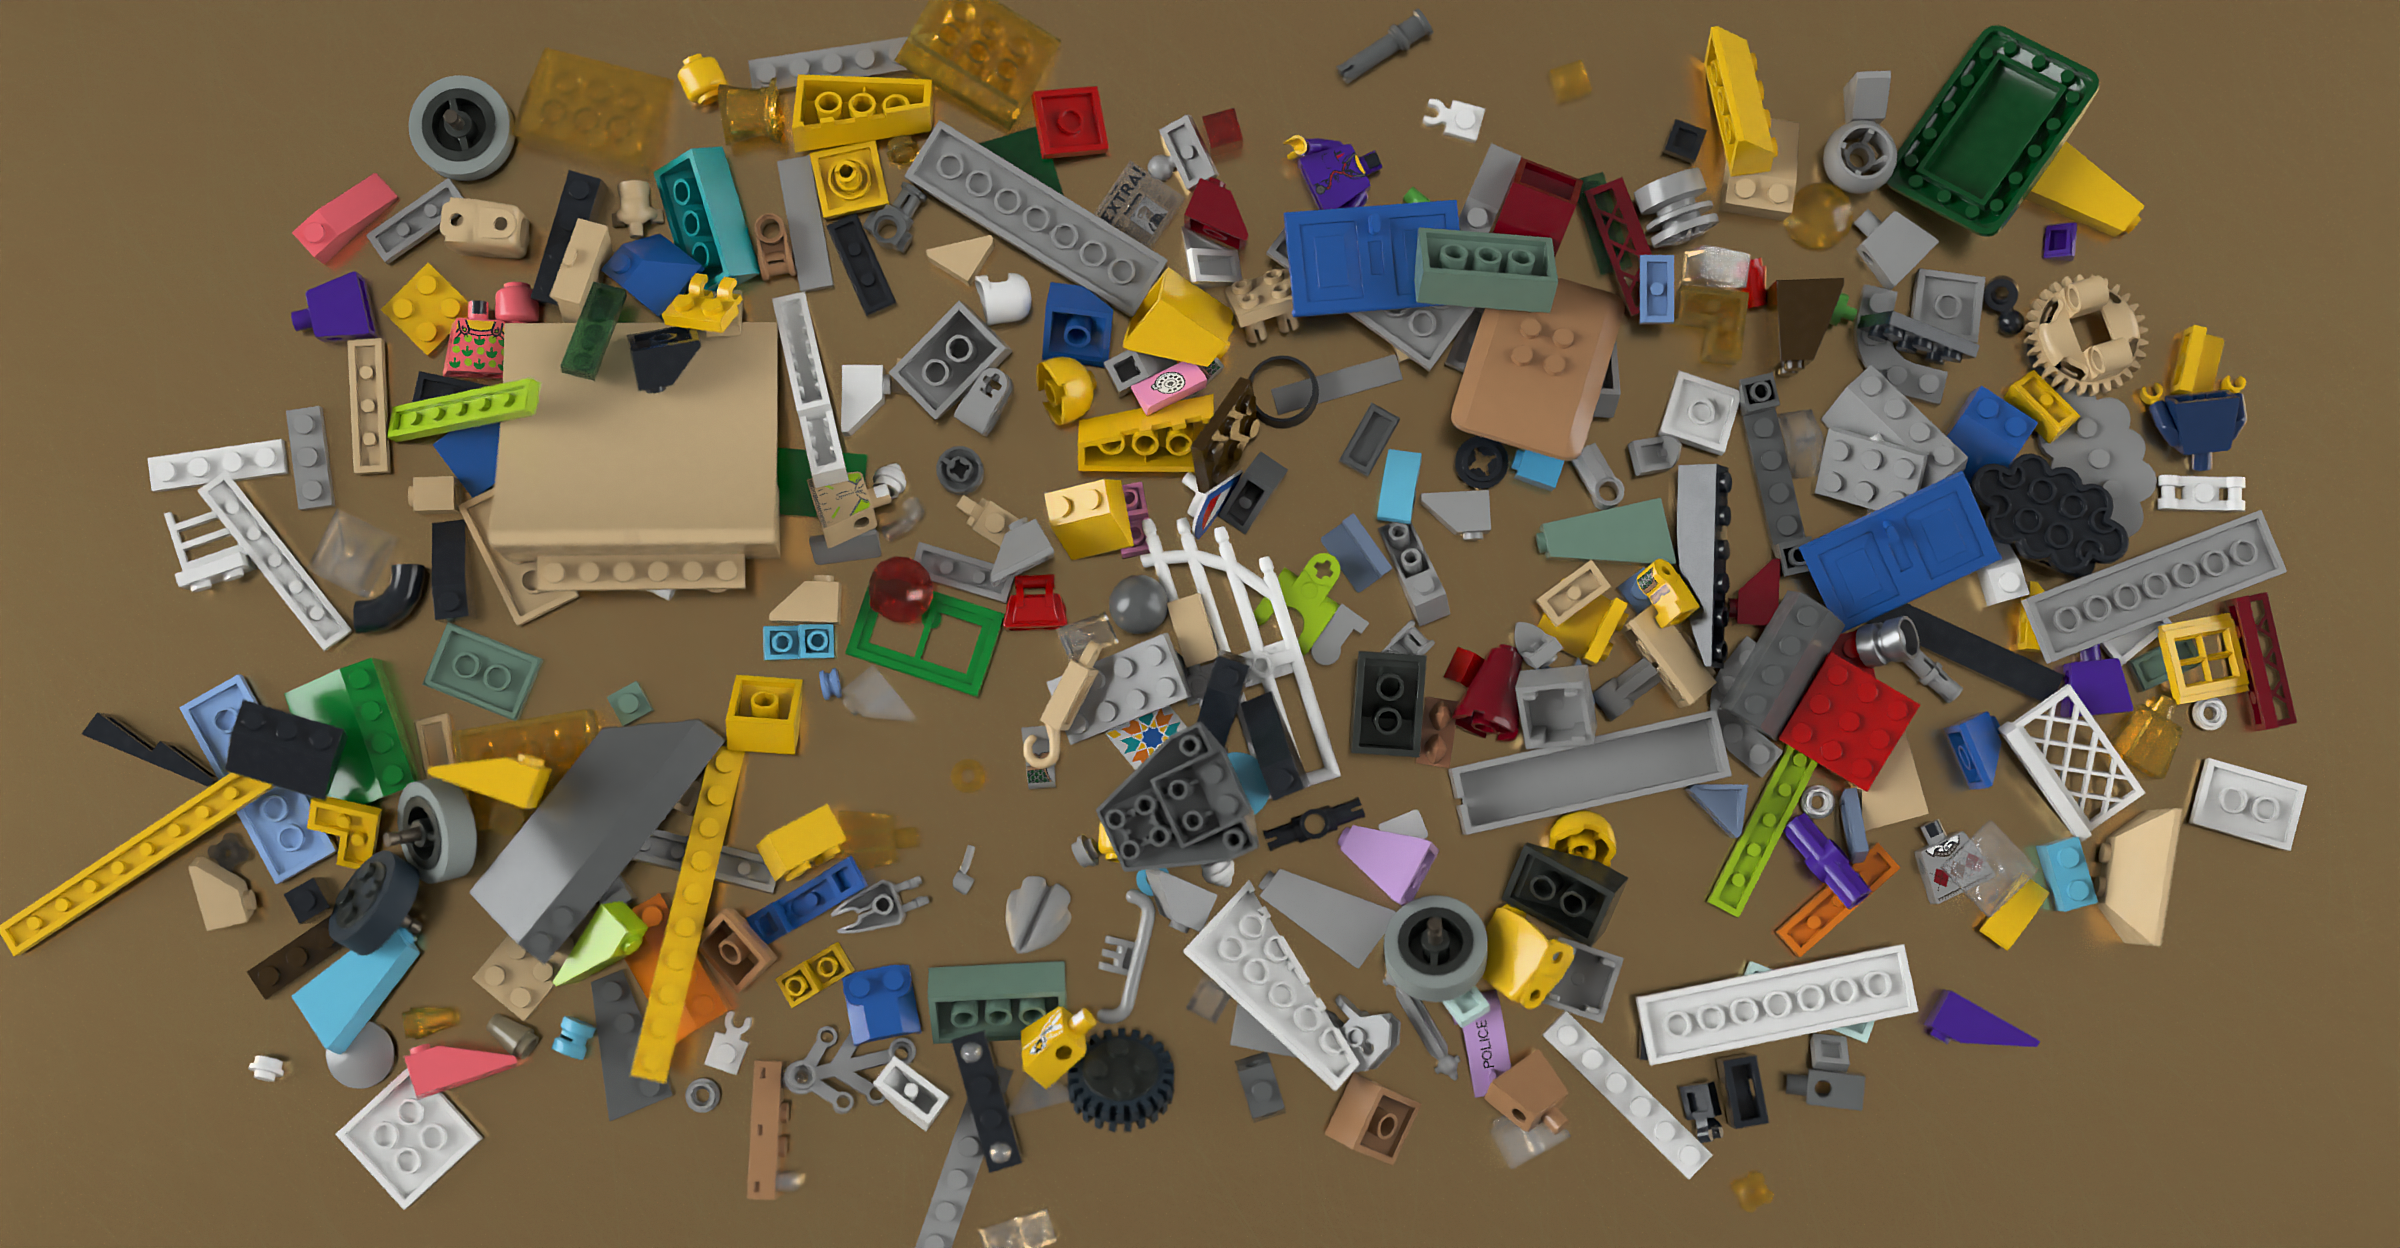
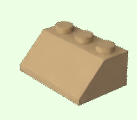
M1650 604L1626 622L1621 631L1641 658L1645 657L1656 669L1662 679L1660 683L1679 708L1689 706L1717 683L1713 678L1716 672L1711 667H1705L1703 660L1697 657L1692 650L1695 648V644L1686 632L1682 631L1679 633L1674 625L1661 629L1655 619L1658 612L1653 604Z

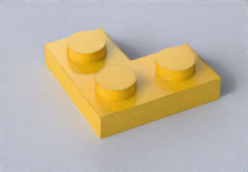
M327 796L326 801L312 797L307 829L340 836L336 865L358 869L375 854L382 809Z

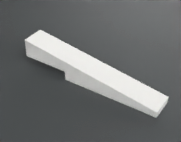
M805 291L772 298L815 488L849 481Z

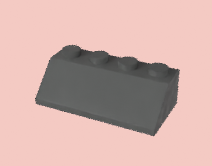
M1788 590L1719 707L1777 741L1845 627V624L1829 609L1805 594Z

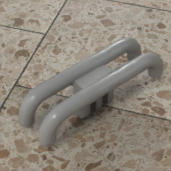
M1134 889L1126 893V900L1138 905L1142 911L1136 942L1106 935L1104 942L1110 945H1117L1116 951L1102 949L1101 955L1114 958L1113 965L1107 962H1099L1098 969L1127 976L1120 1005L1115 1009L1102 1008L1097 1013V1020L1104 1024L1122 1022L1131 1014L1155 921L1154 904L1146 894Z

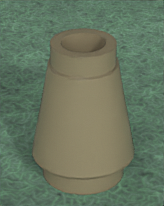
M499 1013L495 1014L486 1026V1030L491 1033L511 1056L519 1057L522 1060L531 1054L539 1040V1037L534 1034V1029L501 1016Z

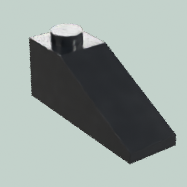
M464 519L432 523L431 587L435 620L442 623L477 619L468 526Z
M1221 650L1216 657L1197 723L1202 722L1225 749L1254 660Z
M1273 691L1240 703L1260 770L1273 801L1311 785Z

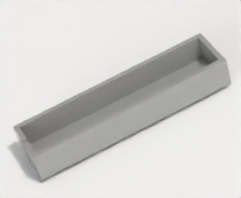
M1717 710L1595 736L1594 743L1545 747L1448 769L1454 798H1461L1463 803L1456 806L1463 835L1732 776Z

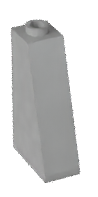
M1278 869L1275 874L1269 870L1258 885L1263 890L1259 895L1262 899L1357 969L1360 968L1382 938L1389 921L1396 913L1389 908L1282 869Z

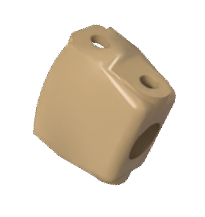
M450 197V201L442 206L440 232L445 236V246L451 251L465 256L522 258L526 255L527 246L530 241V234L528 232L529 219L515 205ZM455 214L462 216L457 220V226L451 224V218Z

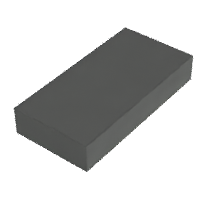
M1371 402L1339 462L1368 478L1401 418Z

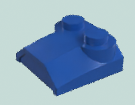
M889 965L855 972L842 978L854 1047L860 1046L862 1043L912 1033H922L909 965Z

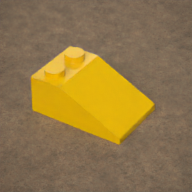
M519 754L517 758H500L429 767L427 774L521 808L529 809L539 807L552 769L543 766L545 763L544 759L530 754Z

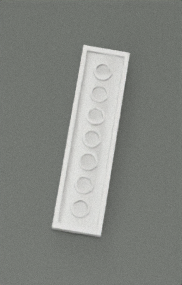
M1904 944L1635 997L1649 1065L1918 1012Z

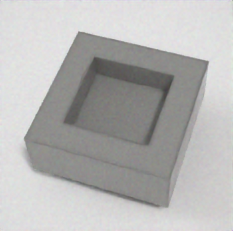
M1813 1033L1810 1040L1813 1069L1847 1072L1850 1065L1847 1037Z

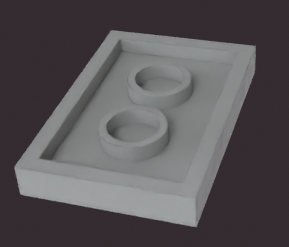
M1832 427L1828 429L1815 493L1869 509L1879 510L1921 490L1929 453L1882 440L1876 441L1868 436Z

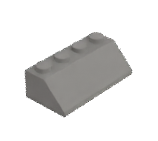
M1872 364L1845 388L1821 419V422L1828 429L1835 427L1868 437L1880 433L1886 442L1929 453L1921 489L1959 471H1963L1967 464L1968 457Z

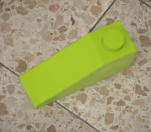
M623 901L601 904L552 983L556 987L578 983L634 953L641 946L642 937L649 927Z

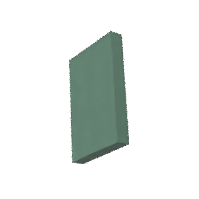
M448 622L422 685L518 722L544 659Z

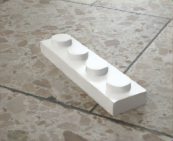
M282 439L148 458L151 490L153 492L204 486L225 470L233 481L289 474L285 441Z

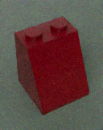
M1521 157L1492 233L1552 238L1554 256L1556 257L1576 208L1583 180Z

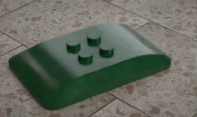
M1992 25L1986 28L1979 35L1898 150L1897 163L1892 176L1887 181L1888 186L1977 235L1990 237L1998 234L2036 185L2093 101L2099 90L2097 74L2091 69L2007 27Z

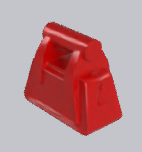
M1054 574L1015 576L1016 595L1009 597L1003 621L1006 631L1065 630L1068 628L1065 614L1067 610L1064 602H1062L1063 600H1061L1062 596L1060 597V594L1057 593L1054 594L1053 587H1055ZM1024 588H1046L1045 594H1025Z

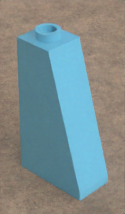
M399 926L397 931L383 946L369 955L361 956L350 950L292 995V998L325 1049L339 1055L345 1052L419 956L420 951L414 944L417 941V937L406 928Z

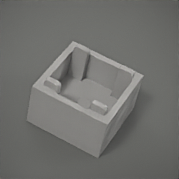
M1588 665L1520 671L1515 689L1526 749L1594 743L1597 720Z
M1554 935L1553 939L1573 947L1575 957L1562 979L1549 992L1542 1003L1603 1023L1624 958ZM1559 952L1553 956L1552 961L1558 957Z

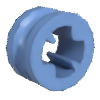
M833 668L830 673H825L824 670L819 671L824 700H830L832 695L841 698L842 690L837 668Z

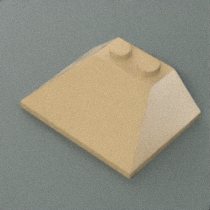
M2182 809L2144 810L2106 837V843H2102L2100 847L2099 862L2102 863L2101 875L2097 876L2094 882V890L2098 900L2096 904L2123 943L2161 946Z

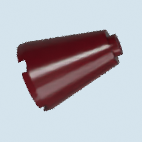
M1500 644L1499 647L1491 648L1453 712L1452 720L1456 719L1455 725L1485 739L1487 733L1498 735L1496 741L1512 742L1516 740L1519 732L1520 712L1515 687L1519 673L1522 671L1523 657L1518 654V650L1515 647Z

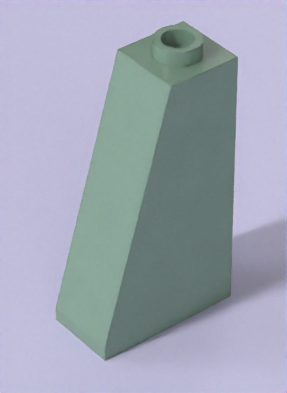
M1661 497L1544 523L1539 527L1540 533H1536L1539 552H1545L1547 560L1588 562L1592 560L1594 563L1649 566L1657 559H1664L1671 565L1676 563Z

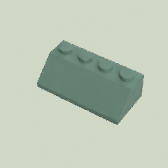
M1419 227L1414 278L1416 302L1432 305L1442 304L1550 313L1558 285L1552 238Z
M1065 961L929 968L928 1005L933 1044L952 1043L951 1040L984 1029H986L989 1041L1021 1040V1030L1057 1007H1064L1068 1010Z

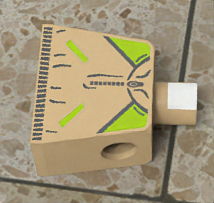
M858 471L847 473L849 481L815 488L813 478L807 480L827 548L839 545L877 526L873 508L892 503L886 483L867 489L863 475Z

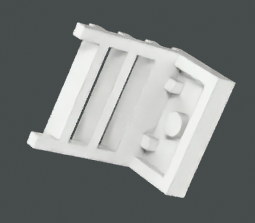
M212 511L176 524L172 512L164 514L183 570L175 574L178 587L191 590L192 593L200 592L211 588L214 583L223 580L232 581L243 577L246 572L257 569L254 562L239 543L236 546L188 561L185 551L232 536L227 528L182 543L179 532L219 518Z

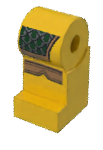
M1655 560L1637 576L1639 588L1649 597L1658 612L1655 619L1661 629L1680 624L1700 608L1681 576L1677 574L1673 566L1666 560Z

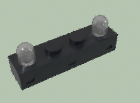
M986 1029L952 1039V1046L989 1173L1022 1164L1023 1157Z

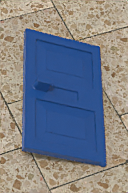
M1457 200L1285 212L1283 214L1293 317L1443 306L1442 304L1432 305L1416 302L1414 278L1417 235L1419 227L1460 231Z
M1959 471L1799 547L1826 608L1845 624L1840 634L2002 559V555L1997 551L1963 471Z

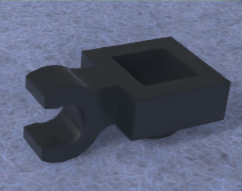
M1715 1081L1686 1084L1679 1087L1686 1119L1696 1121L1699 1142H1712L1713 1139L1722 1138V1125L1715 1119L1716 1116L1722 1114Z

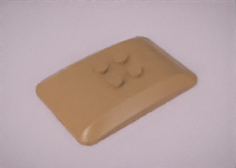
M1558 277V285L1550 313L1484 308L1452 408L1451 420L1453 424L1464 432L1559 460L1571 461L1578 458L1586 442L1625 311L1623 300L1614 293Z

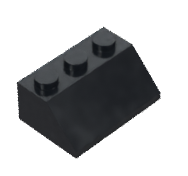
M243 699L231 731L225 771L326 801L348 735L344 729Z

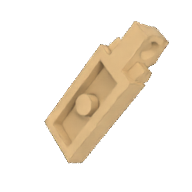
M963 495L956 505L959 510L970 516L966 523L975 532L1001 547L1005 533L1011 531L1008 525L1019 520L1000 506L984 498L977 504Z

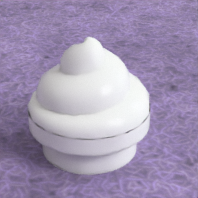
M897 463L888 464L875 471L873 487L886 483L891 498H897L899 493L904 491L906 480L900 465Z
M1233 860L1201 864L1203 869L1202 876L1206 882L1225 888L1230 887L1234 874Z

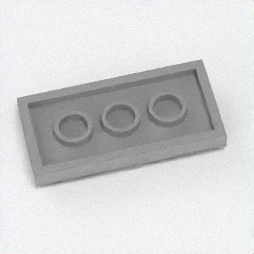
M1161 634L1096 661L1093 668L1099 670L1071 727L1065 732L1070 745H1073L1191 697L1190 688L1169 634ZM1062 676L1046 682L1051 696Z

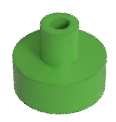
M1841 293L1829 324L1837 326L1841 318L1851 322L1854 321L1858 309L1847 306L1849 295Z

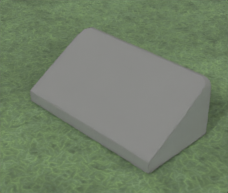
M875 528L832 548H827L824 535L810 536L811 538H809L814 562L817 565L876 558L882 554L879 532Z

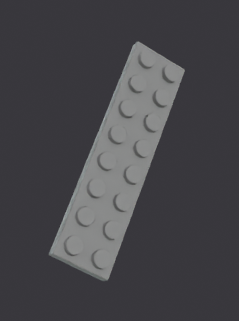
M941 120L934 127L904 176L909 182L1077 285L1087 288L1094 295L1130 317L1136 314L1145 296L1168 262L1166 258Z
M2259 510L2026 598L2021 603L2046 664L2286 573L2287 570L2263 512Z

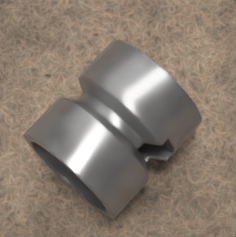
M1907 616L1888 619L1884 623L1863 625L1857 630V651L1861 661L1868 668L1884 666L1892 661L1902 662L1911 660L1918 656L1920 643L1918 632L1912 620Z

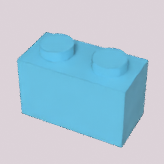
M2066 837L2036 846L2055 911L2066 912L2098 903L2079 837Z

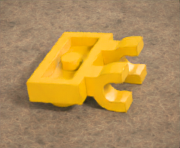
M695 273L689 283V293L687 295L678 294L662 313L665 325L723 333L739 313L737 305L743 300L741 294L732 293L737 285L736 278L723 277L718 285L717 298H713V291L704 290V286L709 280L707 274Z

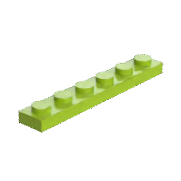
M526 378L393 406L387 438L395 442H401L535 415L541 382L533 378Z
M1786 745L1707 903L1736 918L1740 917L1818 764L1817 762Z

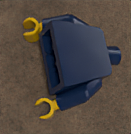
M2228 375L2220 382L2221 390L2170 395L2165 396V401L2160 400L2163 387L2159 383H2154L2153 385L2156 396H2150L2146 392L2145 386L2142 387L2139 393L2141 401L2151 404L2149 407L2150 413L2157 429L2166 442L2182 454L2191 455L2193 470L2206 471L2212 469V452L2230 450L2232 441L2237 438L2247 422L2245 398L2240 393L2246 386V379L2242 376L2235 379L2236 387L2231 385L2230 376Z

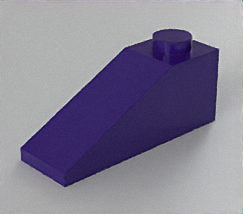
M1946 989L1941 991L1923 1024L1932 1029L1930 1033L1932 1037L1947 1045L1950 1040L1959 1043L2037 1047L2040 1043L2036 1038L1955 992Z

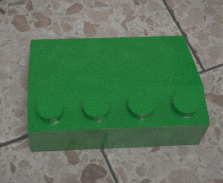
M371 657L284 693L291 714L344 729L348 735L328 793L329 797L371 806L401 795L404 788L412 782L422 781L414 753L380 659Z

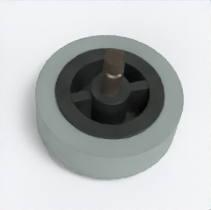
M457 75L435 81L421 92L410 112L409 135L417 154L434 171L453 180L471 181L493 173L506 161L515 140V122L509 106L494 88L480 79Z
M440 778L408 784L402 791L399 799L397 812L398 831L384 834L385 845L389 847L401 844L407 862L418 869L420 879L426 883H436L465 876L470 871L475 859L476 829L470 805L463 791L457 784Z
M1425 896L1405 904L1393 915L1385 931L1384 950L1387 970L1396 985L1412 997L1431 1002L1452 1000L1470 991L1483 976L1488 958L1486 930L1476 912L1459 900L1446 896Z

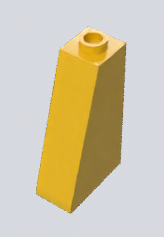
M2068 142L2064 143L2046 171L2025 198L2114 238L2124 231L2129 234L2141 221L2142 218L2138 214L2145 207V205Z

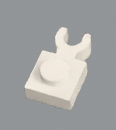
M1429 99L1427 106L1435 108L1438 111V116L1435 118L1424 116L1423 123L1430 127L1440 124L1446 125L1443 135L1476 143L1485 112L1484 108L1453 100L1451 109L1445 108L1441 101Z
M729 1011L724 1021L727 1029L726 1034L719 1031L715 1032L704 1064L738 1075L749 1042L740 1038L743 1033L750 1029L752 1018L746 1017L743 1026L736 1027L733 1024L735 1012Z

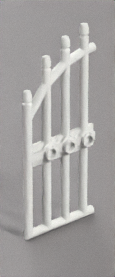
M1186 517L1176 520L1184 550L1163 551L1159 536L1156 534L1155 523L1151 518L1143 520L1142 529L1147 536L1146 542L1150 551L1148 554L1140 555L1143 567L1155 566L1159 582L1164 587L1169 602L1179 598L1168 564H1189L1197 591L1201 594L1218 653L1221 650L1231 652L1203 565L1226 571L1251 647V651L1238 655L1254 660L1245 688L1262 683L1265 693L1273 691L1299 755L1275 681L1277 677L1294 672L1324 764V768L1306 773L1311 784L1309 786L1340 777L1341 773L1277 575L1273 571L1274 566L1270 557L1266 556L1259 559L1261 572L1264 573V579H1262L1237 562L1232 545L1229 543L1228 532L1224 526L1214 529L1215 539L1219 543L1218 548L1221 556L1200 551L1197 548L1193 534H1191L1192 529ZM1244 583L1271 600L1283 637L1282 641L1264 646ZM1215 662L1204 666L1197 664L1188 667L1186 681L1192 694L1191 697L1186 698L1188 706L1199 703L1201 709ZM1244 692L1240 703L1247 701ZM1239 705L1237 716L1250 755L1257 759L1241 705Z

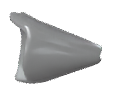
M1029 876L1023 880L1020 889L1011 891L1006 904L1005 919L1012 946L1018 953H1028L1045 947L1054 942L1066 930L1072 918L1067 908L1071 897L1063 886L1056 883L1050 887L1047 886L1045 878Z

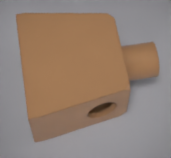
M1539 1049L1494 1079L1484 1097L1488 1103L1526 1132H1530L1543 1122L1554 1135H1557L1570 1122L1560 1111L1568 1096V1091Z

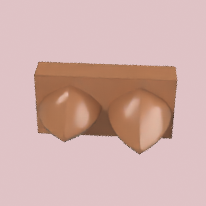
M1425 697L1420 757H1416V764L1449 769L1456 729V719L1452 720V716L1459 704L1458 701Z

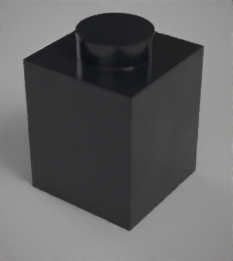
M313 877L283 894L299 924H310L332 912L336 902V898L324 877Z

